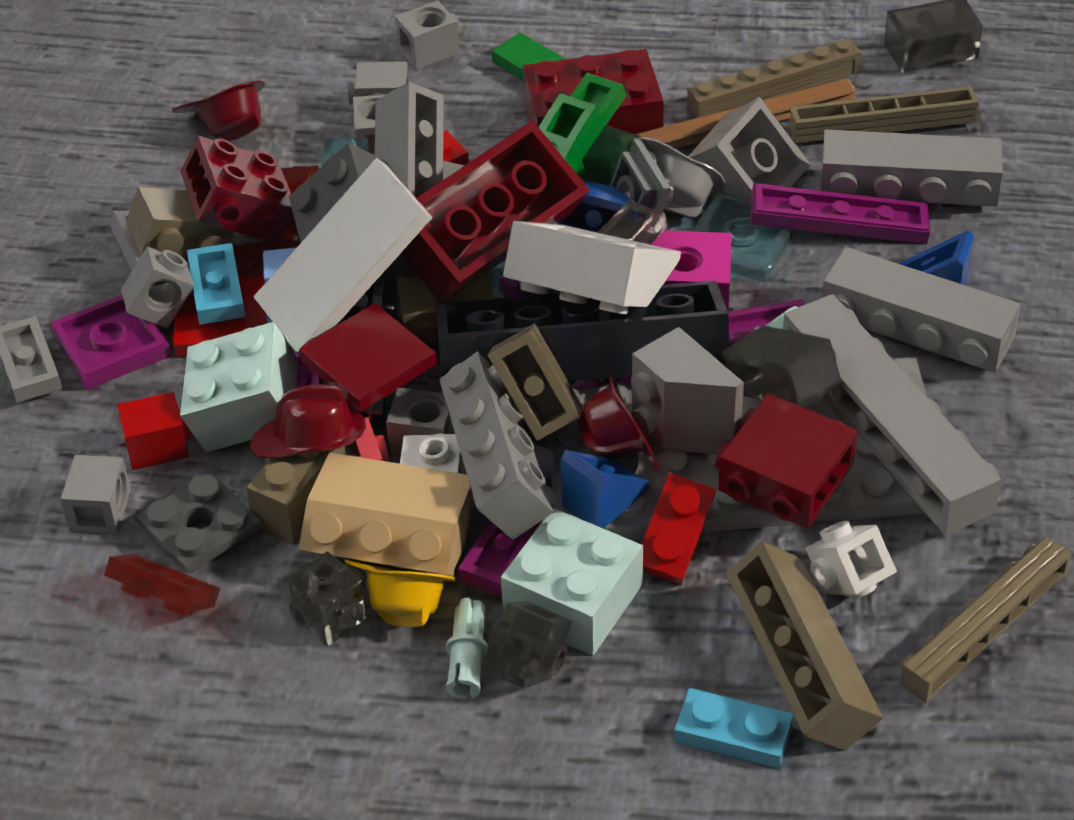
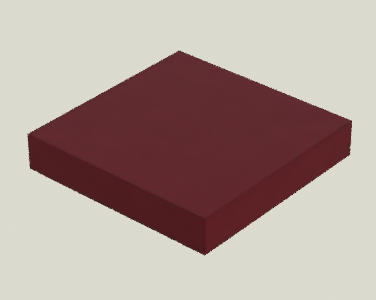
M376 303L299 348L301 361L327 384L339 387L345 399L360 412L436 365V352Z

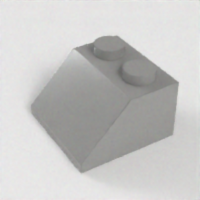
M760 97L727 113L688 156L713 167L725 179L724 189L718 194L710 196L751 211L750 194L753 183L792 187L811 165Z
M680 327L632 353L631 415L645 437L651 438L663 450L717 454L725 440L732 441L739 432L742 421L743 381Z

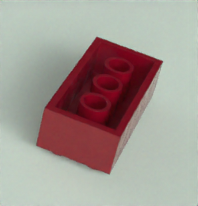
M532 120L416 198L433 218L400 254L438 301L445 303L506 260L513 221L546 224L558 223L575 210L590 192V189Z

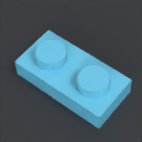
M232 243L187 250L191 277L194 283L193 291L199 325L245 317Z
M689 688L674 729V742L779 769L793 727L794 714Z

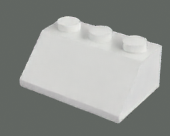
M513 221L503 277L521 281L520 289L527 292L547 294L548 288L560 291L559 299L587 304L588 298L600 300L599 309L627 314L629 306L647 307L678 264L681 251L566 225Z

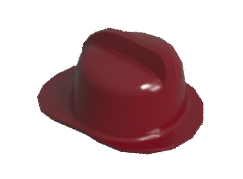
M258 80L238 84L209 98L177 106L172 109V113L196 112L210 135L227 141L238 140L261 126V108L258 92L265 87V83Z
M609 376L611 385L589 398L584 404V411H582L580 418L577 419L584 444L594 453L602 454L604 457L611 459L644 454L654 470L660 471L656 458L643 433L628 411L613 376Z
M314 384L294 388L284 394L277 403L275 419L266 423L255 432L250 441V450L257 457L273 459L311 451L339 449L352 444L362 436L366 429L365 418L358 411L348 407L342 390L339 387Z

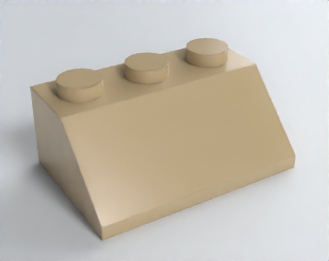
M329 452L307 498L298 550L443 575L459 576L458 568L463 559L473 500L468 476L466 474Z

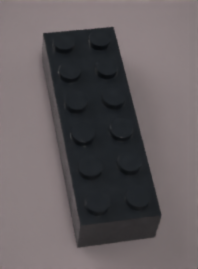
M716 280L662 285L647 307L629 306L627 314L599 309L600 300L588 298L587 304L564 301L559 299L560 293L436 304L442 377L452 367L462 363L476 352H479L493 365L488 357L492 347L534 323L570 385L574 384L576 380L596 379L599 382L610 383L609 376L611 375L615 382L622 380L623 376H632V353L678 327L726 368L731 367L729 313Z

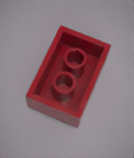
M647 49L624 50L618 53L595 56L584 55L579 58L557 61L546 60L523 65L524 106L529 122L533 120L538 127L559 94L571 96L586 73L623 84L627 96L589 150L619 147V140L622 137L664 126V100Z

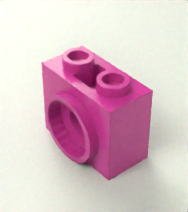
M641 230V243L681 251L678 264L663 285L716 280L729 312L732 233Z

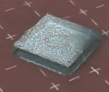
M718 192L692 230V232L732 233L730 272L763 283L798 231L796 229L752 225L750 201L723 192Z

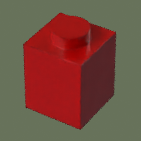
M174 391L117 404L132 470L189 458L185 438L194 437V435L180 416L181 410L178 409Z

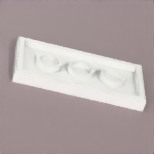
M376 158L255 294L254 298L269 318L275 322L296 353L300 354V347L334 328L433 217L389 167Z

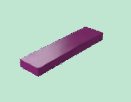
M757 183L752 185L750 194L752 225L920 244L928 243L930 223L928 204L924 202Z

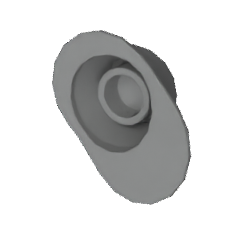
M646 137L633 138L641 139L647 150L655 154L657 166L663 176L670 179L673 184V199L669 205L664 206L665 210L694 219L700 214L708 196L718 194L724 189L725 179L713 167L694 160L658 140ZM633 139L627 144V152L630 150Z

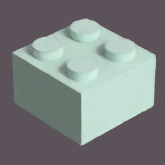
M275 322L247 328L237 333L203 341L188 347L180 416L206 452L251 440L255 432L266 423L275 419L276 405L281 397L296 388L298 358Z
M553 508L554 512L543 520L501 576L503 617L594 656L643 585V545Z

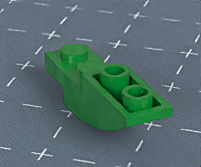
M586 73L571 96L559 94L539 126L540 130L580 178L586 171L582 162L583 157L627 96L623 84L590 73Z

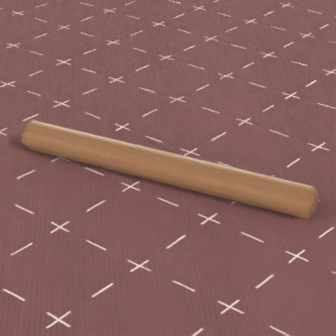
M844 78L762 101L777 121L781 122L789 120L791 106L855 100L856 91L850 79ZM739 107L622 137L619 140L620 153L627 152L628 142L638 137L658 140L676 150L699 144L727 113Z

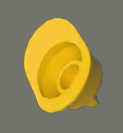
M350 558L343 560L347 564L366 570L370 605L387 624L393 626L422 627L425 625L429 615L435 613L438 607L444 582L455 580L454 577L447 575L411 572L384 564Z

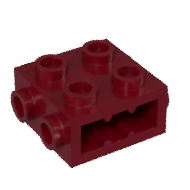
M201 136L197 137L180 170L197 221L278 244L286 228H290L295 219L289 199L291 192L277 159L265 151L256 150L252 152L238 148L224 139L211 140Z
M767 393L756 409L750 408L745 413L739 432L732 441L725 440L719 448L715 459V467L719 468L718 491L728 494L737 501H744L765 510L781 520L790 521L809 529L854 465L858 430L840 421L832 420L803 408L794 402L786 401Z

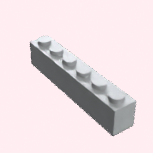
M830 294L784 313L782 348L850 427L858 430L857 435L945 536L996 513L1002 480L996 468L991 463L984 461L970 445L966 435L961 430L954 428L941 413L937 403L924 395L914 384L908 371L902 367L900 368L886 353L882 343L877 338H873L864 329L851 309H846L834 294Z

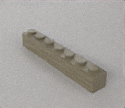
M843 39L830 45L816 47L804 53L793 54L781 60L770 61L768 64L755 68H747L745 71L732 75H724L719 79L701 82L696 86L687 88V109L694 118L743 106L759 97L765 100L857 74L860 72L861 51L850 39Z
M966 86L953 89L791 106L789 129L794 143H809L811 141L824 140V129L889 133L913 131L914 129L939 128L940 126L964 125L977 121L979 101L973 87Z
M1044 537L1037 545L1034 543L1029 545L1018 562L1012 561L1009 563L998 580L992 579L978 598L972 597L964 606L963 612L957 617L951 616L945 622L942 631L936 636L931 634L924 641L921 650L916 654L910 653L906 656L901 664L902 675L900 685L925 703L931 700L935 694L1068 573L1072 552L1066 548L1064 549L1063 546L1055 543L1049 537Z

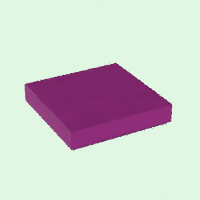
M122 295L49 323L52 336L85 391L171 357L170 346L157 325L127 313Z

